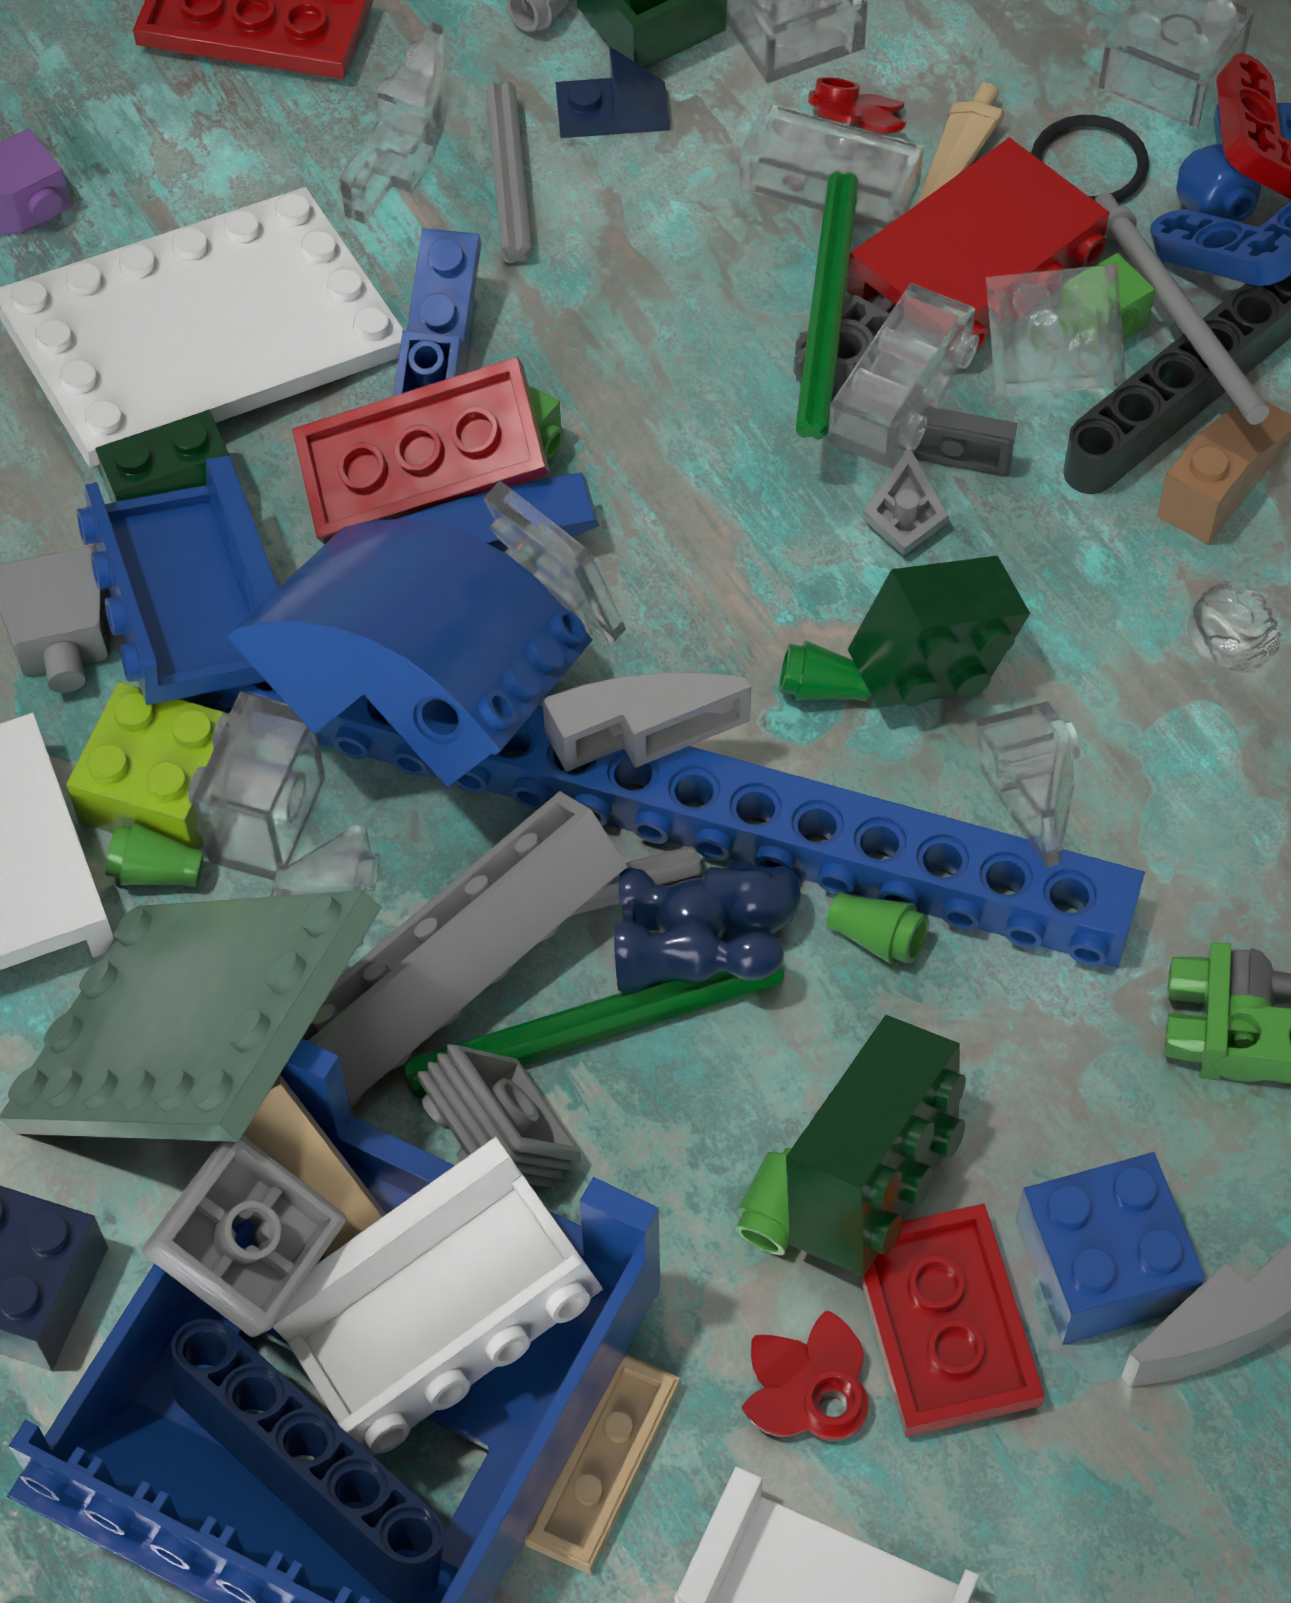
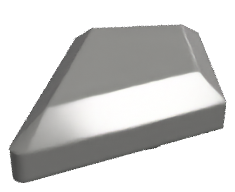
M909 449L905 450L863 511V520L903 556L948 524L949 517L914 453Z

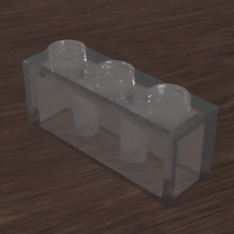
M764 102L741 148L740 188L824 212L828 176L837 170L843 174L852 172L859 180L854 221L885 228L907 212L920 186L924 146Z
M910 283L831 402L828 443L890 469L895 468L906 449L914 451L924 435L927 416L931 409L936 408L940 410L944 406L953 385L954 373L958 367L966 369L975 355L979 342V336L972 333L975 308Z

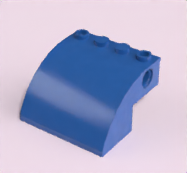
M404 519L366 521L343 527L226 636L314 734L362 695H365L447 788L492 753L496 755L505 747L539 706L542 699L549 694L593 641L586 632L581 619L574 612L566 609L532 573L504 552L472 535L445 526Z

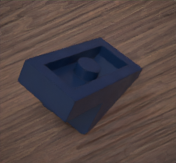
M609 49L610 78L555 82L560 138L670 130L665 81L615 49Z

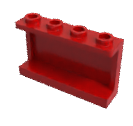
M1009 137L850 252L846 292L852 297L857 295L866 301L878 292L938 339L937 361L948 368L961 357L974 355L983 346L986 339L1002 326L1009 327L1015 324L1022 317L1027 307L1043 295L1046 297L1053 295L1062 286L1065 279L1080 267H1089L1094 264L1102 255L1107 244L1105 233L1110 212Z

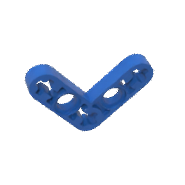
M1291 201L1260 227L1187 209L1165 213L1151 224L1150 233L1155 253L1164 262L1256 286L1272 285L1291 275Z

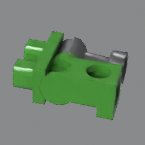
M1211 942L1207 958L1196 956L1172 957L1168 974V1000L1202 1003V1016L1168 1014L1164 1056L1189 1062H1199V1078L1219 1080L1221 1075L1225 1078L1242 1082L1267 1080L1291 1084V1008L1275 1007V1004H1291V973L1273 970L1271 961L1259 950L1254 948L1250 950H1231L1230 943Z

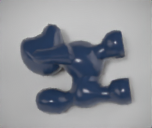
M740 860L733 862L728 868L710 867L703 878H691L674 885L663 886L656 885L655 881L644 870L636 868L624 869L619 874V905L623 906V918L621 922L615 924L614 953L618 991L637 993L647 988L650 984L669 980L688 983L705 982L718 972H727L736 978L746 981L761 980L773 975L781 968L784 961L783 944L780 938L774 934L786 927L797 913L800 903L798 877L792 869L785 866L772 868Z

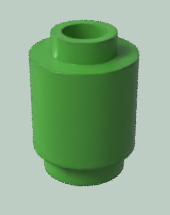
M785 1148L783 1153L768 1152L737 1209L740 1220L735 1230L738 1235L751 1245L774 1255H784L790 1244L786 1156L791 1148Z

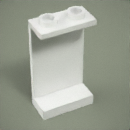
M737 1466L734 1468L675 1595V1603H981L972 1599L979 1578L978 1574L965 1569L959 1585L762 1497V1477Z

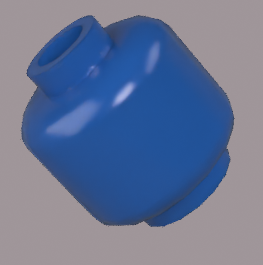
M1222 144L1206 146L1192 152L1183 161L1179 169L1176 185L1178 200L1187 210H1194L1238 222L1244 221L1253 213L1262 188V184L1246 177L1230 164L1225 156Z

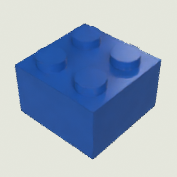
M1155 1152L1023 1188L1016 1223L1062 1345L1170 1315L1203 1284L1205 1275Z

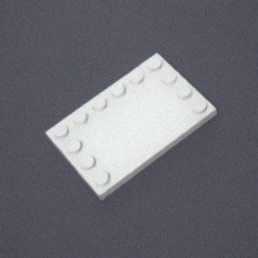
M306 187L0 287V320L89 468L99 465L96 447L206 410H210L215 423L397 359L399 357L402 330H404Z

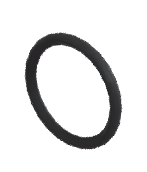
M1099 115L1066 117L1052 123L1035 140L1031 154L1043 162L1042 155L1045 146L1059 132L1077 126H1097L1109 129L1126 139L1133 147L1137 156V169L1131 181L1123 188L1110 194L1113 195L1117 202L1125 200L1134 194L1146 179L1149 160L1143 141L1126 125L1109 117ZM1089 196V197L1092 198L1093 200H1095L1097 196Z

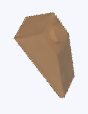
M1263 400L1269 408V414L1263 422L1259 424L1248 423L1237 406H1234L1198 433L1166 473L1157 516L1208 545L1291 441V414Z

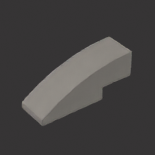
M660 672L622 676L585 684L542 699L545 734L566 772L621 749H625L636 768L749 722L751 713V685L744 676L709 672Z
M1291 1240L1248 1281L1225 1262L1129 1353L1121 1378L1130 1387L1178 1380L1216 1369L1258 1350L1291 1329Z

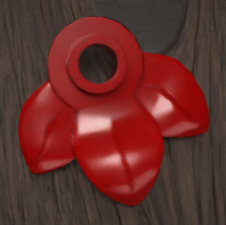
M822 77L816 80L815 90L809 92L808 103L817 107V115L846 124L857 122L863 129L877 134L897 133L906 126V122L901 121L892 114L902 110L905 105L904 102L873 94H859L860 85L853 81Z
M830 1311L823 1312L817 1319L810 1332L807 1344L781 1336L754 1335L751 1340L752 1370L762 1389L756 1391L742 1405L743 1413L760 1430L774 1436L789 1437L807 1431L820 1439L828 1441H840L853 1436L864 1425L869 1407L866 1390L858 1380L864 1359V1352L859 1339L840 1317ZM834 1398L840 1400L845 1405L846 1410L840 1416L830 1417L825 1415L819 1406L824 1400Z

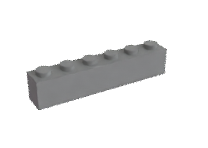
M559 791L338 978L302 1039L339 1056L351 1109L359 1102L364 1092L389 1071L403 1065L410 1058L414 1049L440 1027L453 1022L461 1014L463 1007L490 984L502 980L510 972L513 964L539 942L552 937L560 929L562 922L588 900L601 895L608 888L611 880L628 867L593 811Z

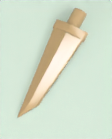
M983 82L979 85L971 101L955 102L948 113L947 124L917 204L969 167L996 127L1000 126L1005 114L1002 109L994 107L999 96V90L995 85Z

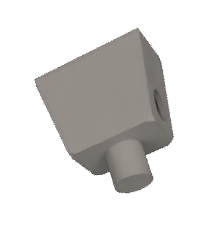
M94 545L0 564V617L21 671L27 676L46 673L48 687L54 692L69 693L80 689L85 684L83 665L102 662L110 654V626L106 613L105 599L111 598L108 588L98 590L91 565V553L96 552Z

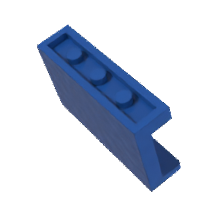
M230 455L206 459L205 486L104 504L98 483L85 484L86 507L76 510L80 536L84 545L94 544L96 552L91 553V565L98 590L108 588L111 598L105 599L110 630L113 636L120 634L124 636L126 644L120 645L124 673L128 683L139 682L146 705L266 681L226 637L278 589Z

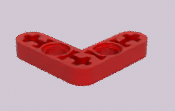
M1237 53L1220 71L1216 79L1225 156L1237 171L1291 200V141L1280 134L1272 75L1254 57L1245 53Z

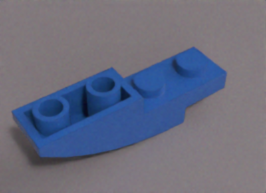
M422 228L407 331L402 330L393 396L465 373L476 311L474 293L482 244L479 234Z

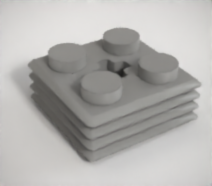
M447 1044V1054L438 1053L437 1063L428 1062V1072L418 1071V1081L427 1093L422 1098L423 1107L439 1126L450 1129L462 1147L457 1152L459 1162L494 1137H497L530 1185L552 1188V1178L561 1179V1170L571 1171V1161L581 1162V1152L518 1059Z
M242 1135L239 1142L221 1141L147 1240L142 1248L144 1256L246 1334L256 1337L269 1331L345 1224L346 1216ZM245 1220L249 1221L254 1226L250 1239L257 1247L253 1245L245 1249L239 1247L234 1241L236 1232L232 1229V1225L237 1226Z

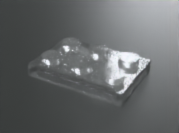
M499 481L483 500L494 519L490 529L508 547L504 553L519 563L525 570L532 573L566 609L574 612L583 622L589 635L593 633L610 647L623 634L626 627L592 553L502 481Z

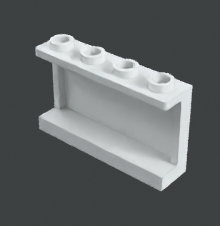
M33 713L0 723V970L87 940L92 957L94 958L106 954L114 942L110 925Z
M494 1137L316 1264L272 1327L289 1344L338 1425L374 1456L375 1454L386 1453L396 1448L406 1439L412 1427L434 1411L444 1410L458 1403L466 1396L470 1385L495 1367L506 1366L519 1359L528 1350L531 1341L553 1325L568 1322L580 1315L588 1306L590 1299L602 1291L603 1288L497 1137Z

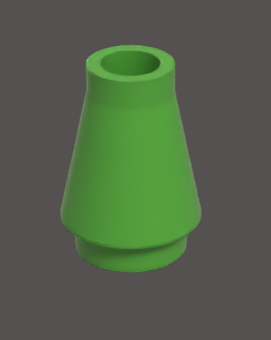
M135 822L131 828L117 825L108 851L105 875L120 878V885H184L197 888L205 851L186 846Z
M839 892L830 906L827 916V927L842 933L891 965H895L899 961L912 964L924 946L929 929V917L926 914L917 912V907L914 903L859 897Z

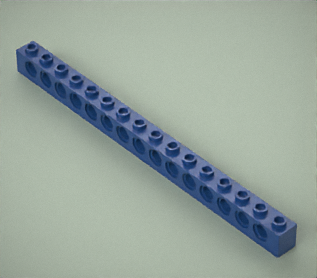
M267 681L180 698V700L235 715L237 726H248L251 724L276 731L282 737L293 742L305 743L312 741L336 748L340 753L350 758L365 759L369 757L394 764L398 769L410 775L422 776L429 774L436 776L392 725L386 723L387 720L365 695H362L315 734L277 692L271 690L273 688ZM539 705L499 753L496 755L492 753L454 782L467 791L479 793L486 790L511 797L519 804L531 809H539L561 791L590 808L602 826L607 824L632 831L638 837L648 842L664 843L667 841L685 847H694L700 855L712 860H725L728 858L772 868L785 866L792 869L799 879L817 883L822 889L833 894L844 892L867 898L914 903L917 907V912L941 918L954 928L961 930H974L977 928L1005 936L1010 942L1021 947L1036 948L1041 946L1069 954L1077 962L1090 966L1105 964L1119 968L1145 871L691 746L636 768L625 749H621L578 767L584 769L582 772L575 774L563 772L565 770L545 734L542 705ZM510 751L524 752L522 755L516 757H508L503 755ZM629 784L644 786V788L635 791L626 790L622 787ZM700 801L705 803V805L691 808L683 805V803ZM757 817L767 822L760 825H752L743 820ZM818 834L827 837L828 840L812 842L804 837ZM879 851L888 854L890 858L878 860L866 854ZM932 869H945L953 875L938 877L928 871ZM1006 886L1016 893L1003 895L993 891L991 888ZM1066 903L1073 905L1079 911L1073 913L1063 912L1054 905Z

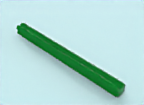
M837 170L828 176L796 419V432L802 438L813 437L819 440L828 434L859 182L856 175L852 172L843 174Z
M782 964L776 973L761 980L746 981L736 978L727 972H718L705 982L661 981L650 984L647 988L637 993L621 992L454 1045L515 1058L523 1065L781 984L784 981V966ZM447 1047L409 1058L405 1062L406 1078L415 1096L427 1095L418 1081V1071L428 1072V1062L437 1063V1054H447Z

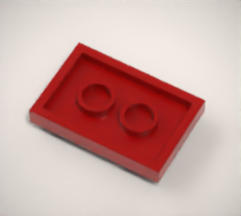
M985 1203L902 1221L899 1237L890 1253L887 1255L879 1253L865 1276H859L905 1437L1042 1406L1045 1396Z

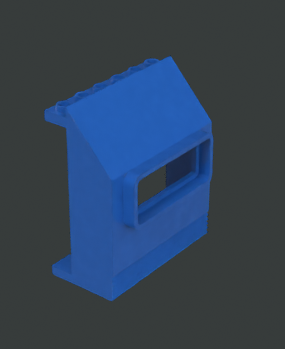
M305 1039L300 1040L280 1075L386 1214L455 1166L353 1117L339 1056ZM593 1177L579 1201L581 1225L549 1211L603 1290L590 1299L588 1306L580 1315L568 1322L556 1323L531 1341L528 1350L519 1359L506 1366L495 1367L470 1385L468 1393L458 1403L444 1410H436L426 1417V1419L486 1448L488 1454L444 1530L445 1538L441 1569L436 1588L429 1596L411 1603H489L494 1597L620 1366L628 1346L632 1343L654 1299L658 1296L661 1288L658 1207ZM245 1220L237 1226L232 1225V1229L236 1232L234 1241L242 1249L250 1245L257 1247L250 1239L254 1226L249 1221ZM322 1255L317 1264L323 1259H325L324 1255ZM155 1263L46 1435L42 1434L39 1426L25 1419L9 1444L23 1471L6 1497L206 1603H402L392 1601L381 1594L177 1404L171 1390V1344L174 1334L181 1326L195 1319L209 1318L219 1320L228 1325L240 1337L244 1331ZM273 1327L269 1331L260 1334L292 1351L289 1344ZM198 1365V1366H195V1367L208 1368V1367H213V1366H210V1365ZM359 1502L344 1504L347 1507L356 1509L367 1507L364 1503ZM409 1549L396 1551L399 1555L406 1557L421 1555Z

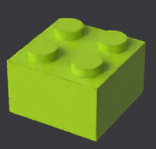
M118 681L66 783L79 823L113 833L117 825L131 828L135 822L186 846L200 849L245 756L235 715L180 699L146 705L141 688Z

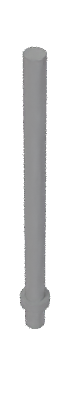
M1103 193L1097 196L1094 201L1110 212L1105 233L1107 238L1119 243L1143 278L1155 288L1156 296L1247 422L1250 424L1263 422L1269 414L1268 406L1138 231L1135 215L1128 207L1120 206L1112 194Z

